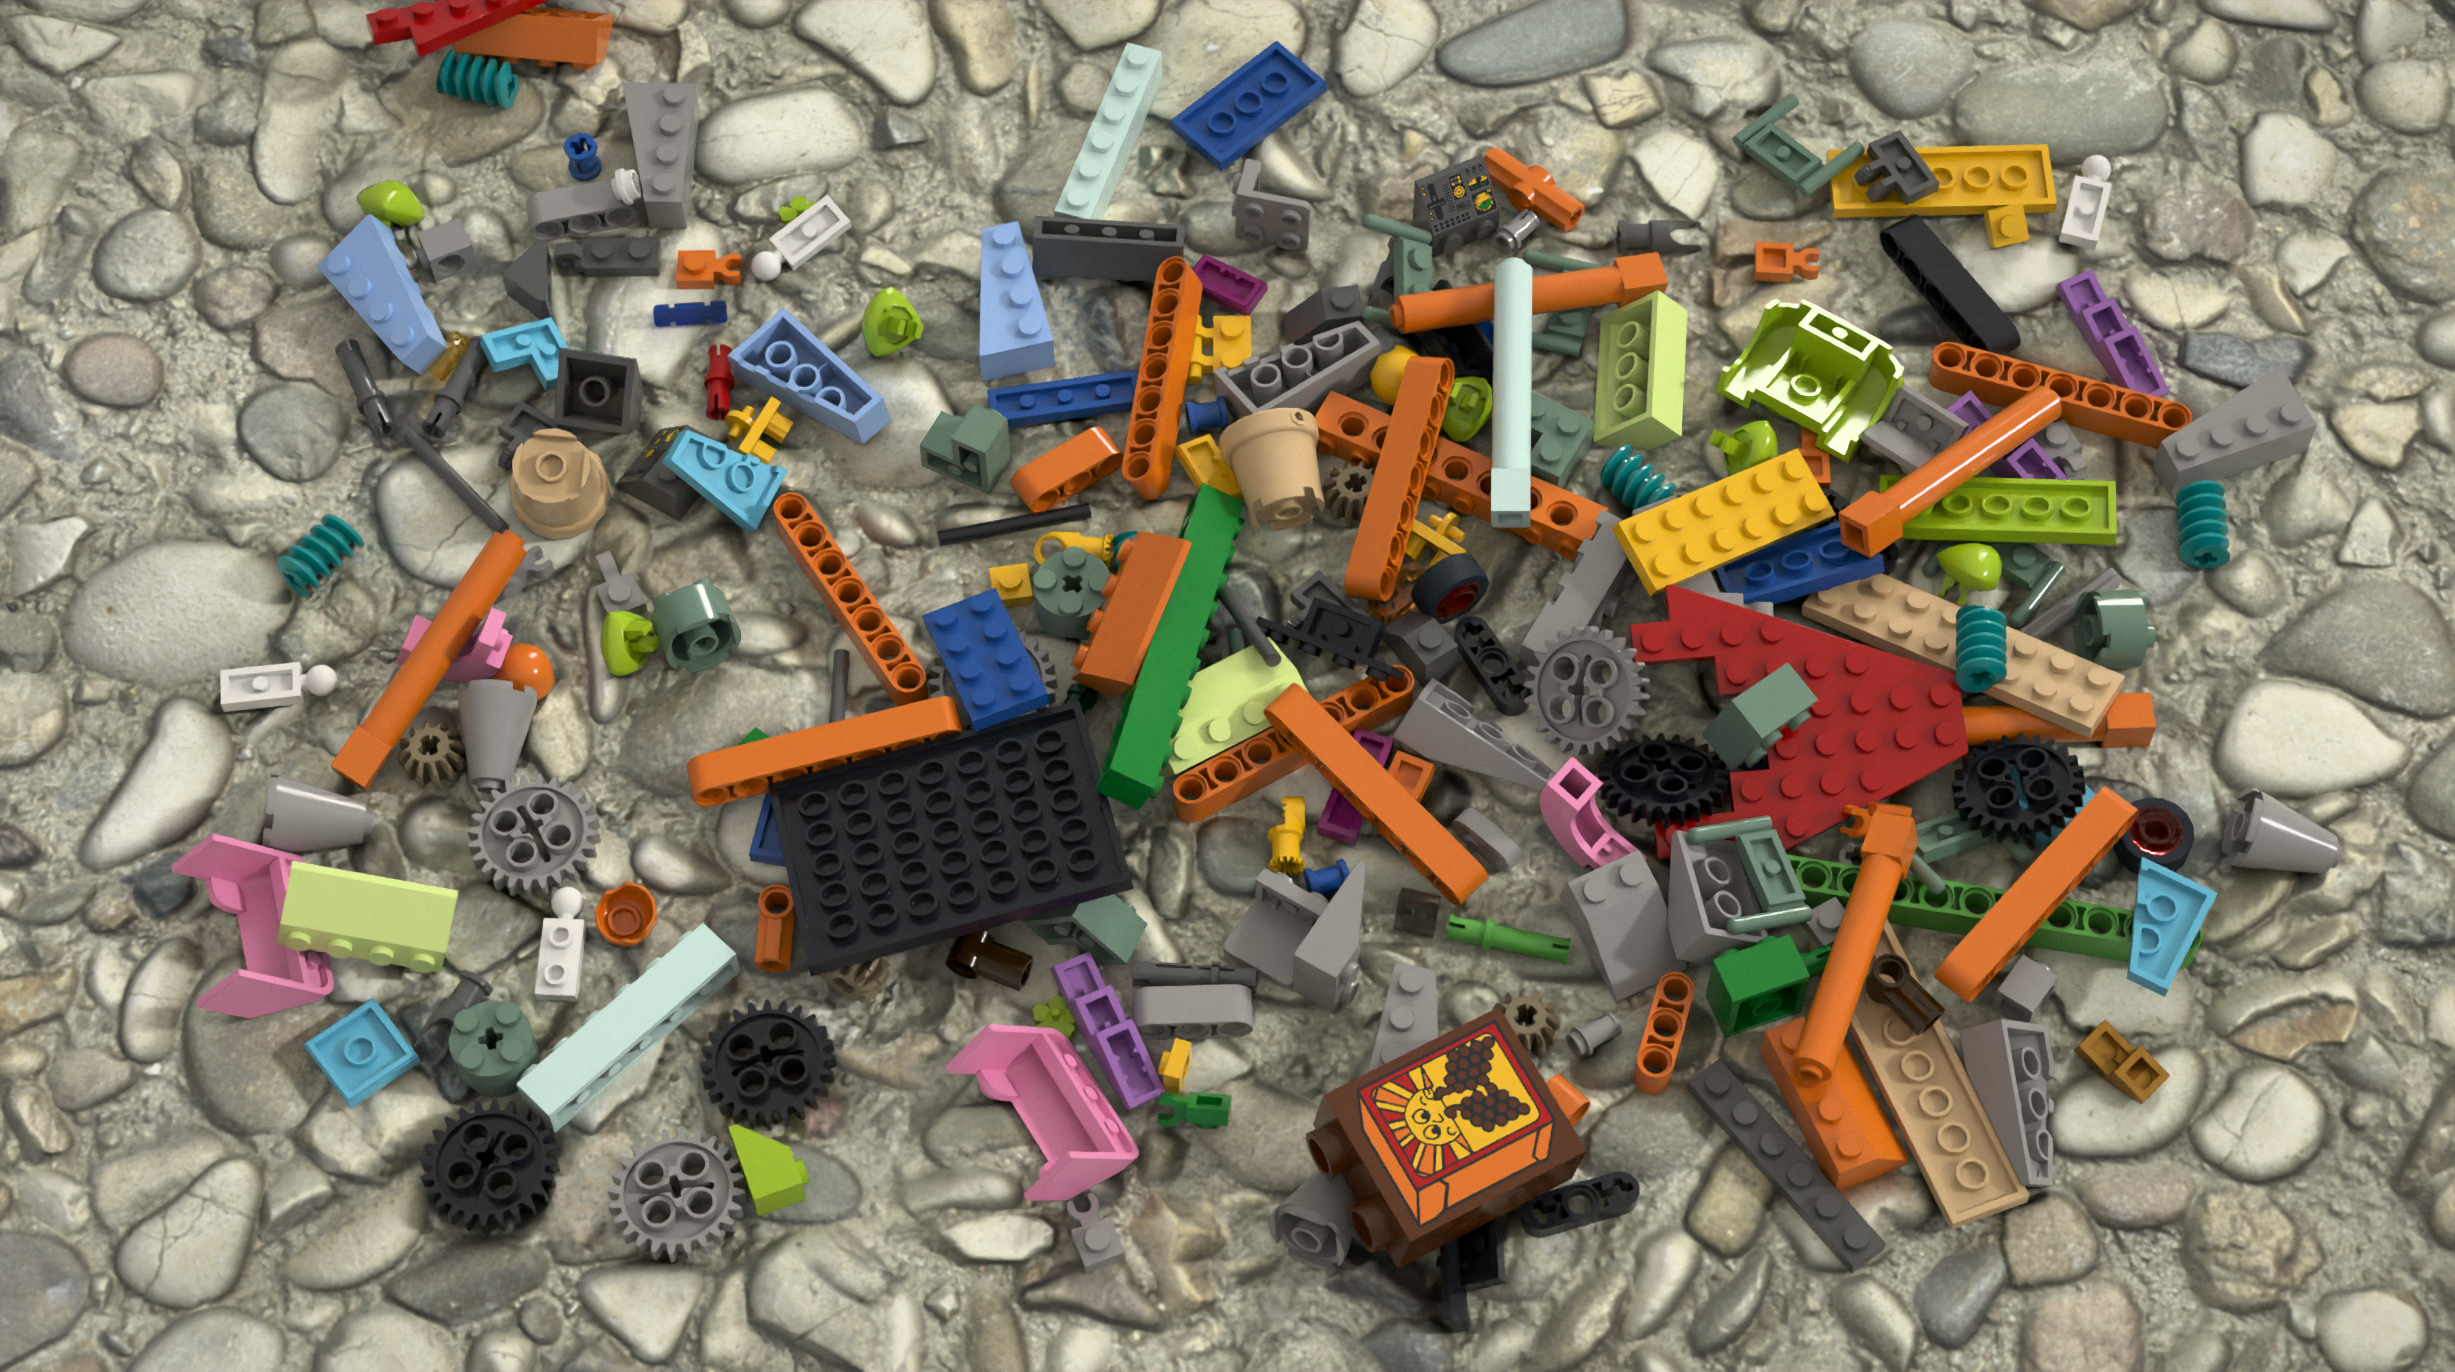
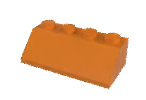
M533 7L454 42L453 50L459 53H469L471 60H474L476 56H482L484 60H487V55L500 56V62L518 64L522 63V58L536 59V65L556 67L559 61L570 62L572 69L592 70L593 65H597L605 60L614 22V14Z
M1139 531L1131 540L1125 538L1116 557V560L1121 561L1116 575L1110 573L1101 592V595L1106 597L1101 610L1096 608L1088 621L1086 630L1090 631L1091 634L1086 646L1080 644L1071 661V666L1076 667L1071 678L1072 680L1113 699L1133 685L1192 542L1145 531Z
M1800 1017L1765 1031L1760 1054L1822 1173L1839 1192L1910 1163L1903 1146L1845 1039L1832 1077L1827 1081L1812 1084L1801 1080L1791 1067V1061L1807 1017Z

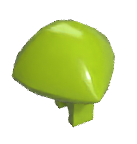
M384 180L372 184L356 196L358 204L366 215L370 213L391 230L394 223L407 228L423 221L425 218L424 209L416 195L407 185L399 180Z
M888 287L877 292L867 305L862 318V333L867 349L875 357L890 355L904 348L916 338L920 339L924 331V324L921 323L920 317L906 297L893 287Z
M1469 376L1454 379L1441 424L1444 431L1454 442L1467 441L1476 435L1485 426L1491 415L1493 404L1492 388L1485 378Z
M1767 420L1752 421L1739 427L1731 434L1714 429L1708 441V444L1718 447L1719 450L1724 452L1728 477L1778 457L1776 435Z
M1980 543L1959 544L1942 550L1936 556L1940 566L1947 573L1938 595L1943 598L1946 597L1949 587L1955 586L1958 581L1960 583L1958 589L1961 593L1957 601L1959 605H1965L1971 590L1979 592L1992 591L1996 589L2000 581L2002 563L1998 552L1991 546Z
M611 611L608 613L602 625L600 638L601 653L608 671L621 677L631 674L647 664L652 652L660 644L658 636L654 637L651 621H647L643 616L626 611Z

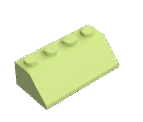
M1659 290L1601 317L1593 442L1597 445L1623 447L1626 444H1630L1633 448L1654 449L1682 437L1688 311Z
M1267 637L1281 656V662L1277 666L1269 667L1254 646L1251 645L1197 672L1192 681L1188 680L1187 686L1192 688V692L1185 707L1182 710L1179 709L1178 715L1183 717V720L1174 739L1170 738L1168 745L1174 747L1166 767L1164 769L1161 768L1164 777L1176 775L1271 727L1272 725L1265 717L1263 710L1292 683L1300 685L1307 691L1296 667L1270 637Z
M292 861L276 944L285 945L296 951L314 950L325 952L336 958L353 957L365 959L381 966L393 964L410 967L412 970L420 973L431 971L441 973L458 891Z

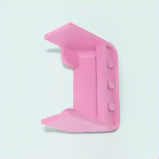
M212 833L171 865L173 873L205 880L211 903L222 911L237 915L247 970L237 969L196 1000L198 1008L251 1019L315 1003L332 992L334 979L328 953L314 950L296 951L285 945L276 944L292 861L306 863L301 857L292 853Z
M988 1024L945 1066L947 1071L952 1074H975L979 1081L978 1086L986 1097L992 1100L1011 1101L1048 1162L1039 1169V1179L1024 1193L1027 1201H1067L1126 1169L1139 1156L1135 1142L1073 1044L1064 1034L1054 1028Z

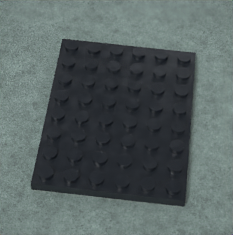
M1080 701L1008 719L977 732L971 729L768 784L806 961L811 976L1134 889L1108 797L1095 791L1100 776V769Z

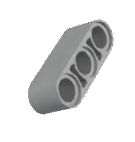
M614 178L535 193L526 200V209L533 238L536 240L547 239V241H553L629 226L635 222L638 216L636 203L626 205L623 200H617L611 185V180Z
M1244 985L1154 986L1137 989L1132 995L1133 1021L1141 1039L1236 1038L1246 1036L1253 1031L1252 991Z

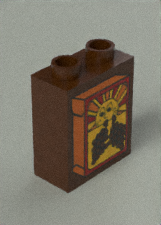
M1500 1007L1324 1094L1313 1122L1315 1129L1306 1134L1309 1152L1320 1172L1327 1179H1332L1342 1174L1358 1200L1357 1203L1349 1206L1348 1211L1352 1226L1362 1244L1372 1253L1385 1247L1398 1269L1572 1179L1587 1152Z

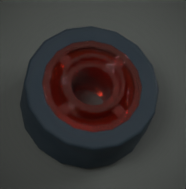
M1467 553L1453 554L1435 563L1420 576L1413 586L1411 597L1423 615L1435 618L1439 624H1445L1464 615L1479 603L1487 591L1489 581L1487 575L1473 556Z
M2146 797L2133 801L2131 804L2139 810L2138 816L2130 828L2113 846L2119 862L2130 872L2138 874L2140 860L2144 857L2176 872L2184 865L2194 842V826L2188 814L2177 804L2163 798ZM2146 835H2154L2158 837L2160 841L2152 840Z

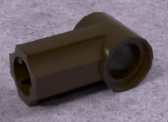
M985 930L957 937L945 960L946 966L961 977L976 979L978 976H981L1017 991H1020L1025 986L1034 963L1033 956L995 942L994 938Z
M1892 953L1883 954L1874 962L1865 983L1866 992L1869 997L1877 1003L1886 1004L1917 1036L1924 1034L1944 1014L1945 1009L1910 975L1909 965L1901 956ZM1879 975H1888L1896 983L1885 982Z

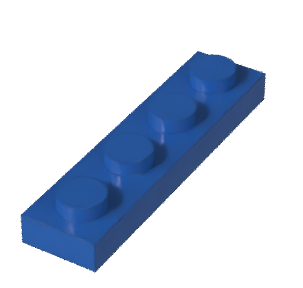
M1138 369L987 390L989 408L1000 412L1003 417L1007 418L1008 428L1132 411Z

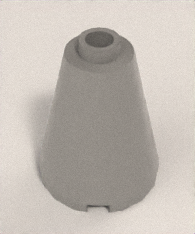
M494 679L469 681L468 689H465L462 684L458 686L457 700L469 781L477 786V791L491 794V790L495 789L501 793L502 788H505V781L511 782L537 705V691L532 687L525 685L524 692L513 689L514 682Z
M271 774L262 846L289 853L363 844L364 836H372L374 812H366L367 803L282 775Z
M2247 787L2239 795L2237 800L2244 803L2239 812L2231 810L2223 833L2221 853L2229 855V857L2223 859L2225 864L2234 867L2325 874L2330 868L2334 869L2338 865L2342 855V846L2338 845L2336 835L2259 789Z
M1318 1169L1272 1213L1268 1225L1272 1239L1276 1244L1281 1239L1290 1247L1287 1254L1308 1267L1329 1270L1335 1263H1338V1266H1340L1348 1255L1354 1234L1348 1209L1349 1206L1357 1203L1358 1200L1342 1174L1332 1179H1327Z

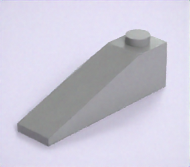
M1434 678L1423 689L1393 734L1395 738L1400 740V746L1413 755L1421 754L1428 759L1540 791L1556 775L1553 770L1525 747L1519 744H1512L1510 746L1505 742V737L1501 733L1502 729L1494 722H1489L1488 724L1478 720L1472 715L1475 707Z
M1998 1019L1959 1030L1962 1043L1960 1053L1965 1062L1966 1072L2022 1186L2042 1188L2053 1186V1138L2046 1130L2047 1115L2054 1114V1101L2047 1098V1080L2054 1079V1062L2047 1025Z

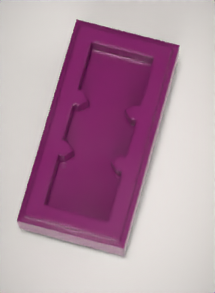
M1206 254L1202 255L1192 269L1202 282L1203 290L1201 296L1244 316H1249L1268 291L1266 282Z

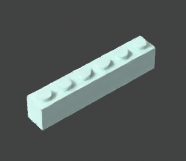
M1127 42L1054 210L1055 217L1103 219L1163 79L1162 51Z
M704 923L694 931L685 932L671 951L664 957L655 958L647 966L642 976L632 984L628 983L621 987L615 994L614 1000L606 1007L592 1012L577 1032L571 1037L561 1039L553 1047L548 1057L539 1064L531 1065L523 1072L520 1081L516 1083L522 1102L538 1117H541L543 1122L556 1133L740 972L736 953Z

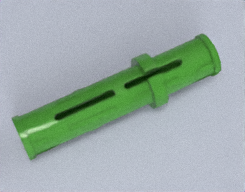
M1450 914L1445 939L1482 946V951L1489 952V949L1492 948L1561 962L1562 964L1567 963L1571 943L1570 938L1565 939L1497 925L1495 920L1488 918L1487 922L1457 917L1453 914Z

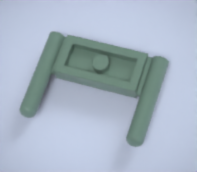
M1788 94L1733 136L1732 139L1738 148H1744L1747 155L1794 190L1798 189L1800 194L1807 198L1862 156L1865 152V147L1860 142H1854L1826 165H1823L1820 158L1774 125V123L1799 104V99L1795 94Z
M1365 214L1361 220L1364 228L1397 237V241L1394 242V304L1396 296L1433 291L1432 246H1428L1432 239V233L1428 230L1373 214ZM1366 306L1363 309L1362 317L1364 320L1398 329V327L1392 326L1389 311L1372 306Z
M1527 249L1522 257L1525 263L1561 272L1604 267L1599 264ZM1594 306L1552 312L1546 335L1532 332V347L1579 358Z
M1943 540L1923 565V571L1926 575L1935 576L1941 569L1936 556L1942 550L1967 543H1980L1991 546L1999 554L2002 563L2001 576L2025 591L2030 589V592L2009 618V623L2014 628H2021L2065 572V567L2060 562L2050 561L2048 555L2028 543Z
M1959 811L1917 824L1915 826L1918 845L1909 870L1932 893L1939 894L1945 889V882L1927 863L1990 843V838L1994 837L1997 840V835L1993 832L1990 836L1983 838L1981 827L1973 831L1969 830L1968 820L1961 821ZM2007 835L2000 843L2022 864H2027L2033 859V852L2021 840L2018 844H2015L2012 835Z
M1769 815L1691 828L1688 831V839L1693 844L1733 837L1736 839L1735 847L1764 913L1729 919L1727 930L1730 934L1736 935L1807 922L1812 919V911L1804 903L1806 897L1776 829L1772 830V820Z

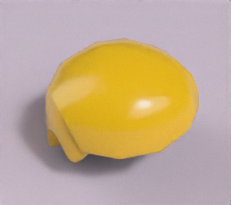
M1396 345L1393 350L1378 355L1377 361L1370 373L1372 390L1382 402L1392 406L1395 405L1407 361L1411 356H1418L1413 349Z

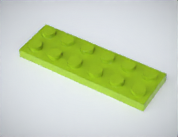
M1880 474L1879 494L1907 475ZM1973 477L1903 525V536L1899 539L2116 545V481Z

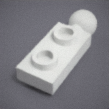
M2092 155L2086 158L2081 166L2083 177L2075 175L2059 242L2093 250L2096 249L2112 186L2111 183L2105 182L2110 176L2111 165L2101 155Z
M826 195L769 238L770 245L775 250L773 252H760L753 258L751 266L754 275L763 281L773 280L779 275L781 264L784 262L794 271L852 227L850 220L833 200Z
M300 662L220 670L221 706L224 712L303 704V690H309L317 696H326L335 690L338 679L335 671L326 665H316L307 674H303Z
M563 887L554 893L551 900L552 910L558 917L544 918L534 992L536 1000L578 1002L587 925L585 920L574 918L582 912L584 899L577 889Z

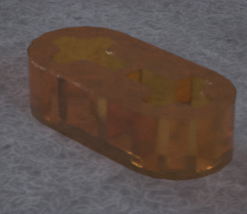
M1414 562L1402 565L1392 597L1388 601L1368 600V615L1371 618L1388 624L1414 608L1416 605L1411 597L1414 583L1405 588V579L1409 581L1419 579L1427 569L1423 565ZM1392 600L1391 610L1387 607H1384L1381 610L1378 609L1379 602L1383 605H1386Z

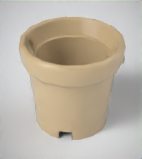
M1275 408L1259 411L1232 423L1220 435L1219 448L1224 461L1233 469L1247 509L1250 524L1256 529H1260L1258 521L1268 522L1270 531L1291 529L1313 520L1311 510L1317 506L1320 514L1324 511L1325 500L1321 488L1316 453L1319 438L1316 418L1308 411L1298 408Z
M557 428L541 429L533 433V437L524 444L521 442L516 448L512 460L513 473L509 487L511 506L519 521L535 534L554 540L575 538L592 529L605 514L611 496L609 475L599 455L587 449L571 432Z

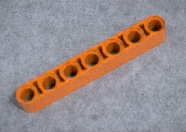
M1177 256L1163 261L1156 272L1121 467L1123 477L1140 497L1145 500L1157 499L1163 495L1169 485L1203 290L1199 277L1183 258Z
M1944 342L1936 346L1928 371L1930 384L1940 391L1964 396L1971 390L1981 402L2003 408L2008 407L2035 387L2045 386L2054 390L2061 399L2062 414L2055 422L2064 419L2068 425L2155 449H2159L2162 440L2192 421L2190 410L2179 402L1954 342Z
M1411 356L1407 361L1345 573L1344 588L1349 598L1388 601L1392 597L1454 382V365L1449 358Z
M786 493L778 497L774 503L773 512L779 537L894 704L898 707L927 700L928 688L923 667L807 500L797 493ZM791 516H798L797 518H794V519H787L788 517H791ZM809 544H817L812 547H806ZM831 571H832V572H836L835 574H832V575H826V574H825V573L831 572ZM850 599L856 600L852 603H845V601ZM867 628H876L875 630L870 632L863 631ZM888 656H895V657H896L895 659H892V660H884V659H883V658L888 657ZM907 685H915V686H916L915 688H912V689H904V688H903L904 686H907Z
M1391 665L1405 673L1402 681L1389 677L1388 682L1385 683L1368 676L1319 702V704L1353 737L1356 728L1372 731L1407 712L1413 703L1414 677L1408 668L1401 665ZM1391 688H1399V689H1402L1403 691H1401V692H1392V691H1390L1389 689H1391ZM1362 705L1369 707V709L1359 710L1355 707ZM1271 727L1176 778L1173 784V810L1175 815L1184 822L1195 823L1302 768L1309 764V762L1293 746L1288 745V741L1274 727ZM1256 759H1264L1268 762L1264 764H1256L1252 761ZM1222 777H1230L1233 780L1229 782H1221L1218 779ZM1187 795H1195L1199 797L1196 800L1184 799V797Z
M1292 683L1263 710L1270 724L1448 901L1456 906H1460L1488 880V874L1484 867L1300 685Z
M941 696L701 754L690 759L686 769L694 802L702 807H710L769 793L768 784L964 732L955 699Z
M2107 786L2101 788L1947 956L1938 968L1935 979L1967 1003L1973 1001L2125 834L2138 816L2139 810Z

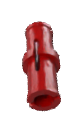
M720 344V355H717V345H712L708 349L709 367L708 373L704 377V385L706 390H708L706 416L712 420H718L719 410H721V419L725 420L726 415L730 411V391L734 388V377L731 375V364L727 357L733 350L724 344Z

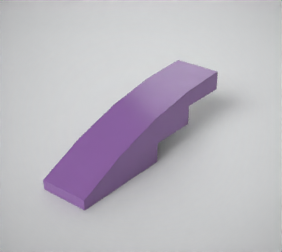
M2090 269L2058 283L2055 288L2071 318L2114 383L2119 387L2156 397L2167 395L2170 390L2137 326H2128L2115 298L2107 299L2093 270Z
M1971 390L1946 409L1970 424L1964 436L1993 417ZM2033 438L2023 442L1989 466L2000 478L2069 480Z
M1088 951L1053 966L1050 971L1070 1013L1105 1076L1127 1110L1129 1111L1159 1098L1160 1093L1166 1091L1132 1018L1127 1020L1111 984L1105 985L1091 952Z

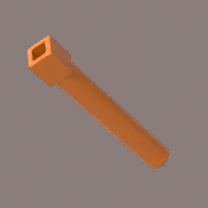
M1654 252L1615 258L1613 266L1535 276L1532 280V315L1614 303L1617 304L1619 309L1657 290L1665 294L1668 280L1659 253ZM1494 282L1396 296L1395 304L1390 305L1389 308L1391 324L1393 327H1398L1401 334L1494 321Z
M2045 386L2035 387L1881 494L1871 490L1838 512L1842 544L1872 558L1903 536V525L2057 420L2062 414L2061 399L2058 394Z
M505 530L503 534L494 531L361 726L356 727L330 766L334 772L365 792L369 790L393 755V749L528 554L522 548L525 542L519 536L509 530Z
M2150 692L2118 694L2090 738L2012 705L1962 707L1968 746H1987L1986 741L1988 740L1996 745L2002 744L2001 739L2003 735H2006L2010 742H2015L2019 733H2023L2025 741H2031L2036 734H2039L2041 744L2053 738L2055 743L2100 741L2101 748L2149 747L2156 730Z
M1874 811L1860 850L1862 864L1791 1061L1792 1069L1805 1082L1817 1084L1827 1081L1832 1077L1899 881H1905L1918 845L1914 818Z

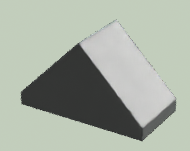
M547 239L538 240L501 272L507 295L540 320L552 317V260Z

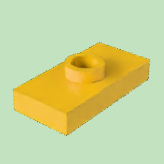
M1210 434L1176 446L1175 455L1197 490L1202 483H1205L1236 499L1243 500L1233 469L1224 461L1220 449Z

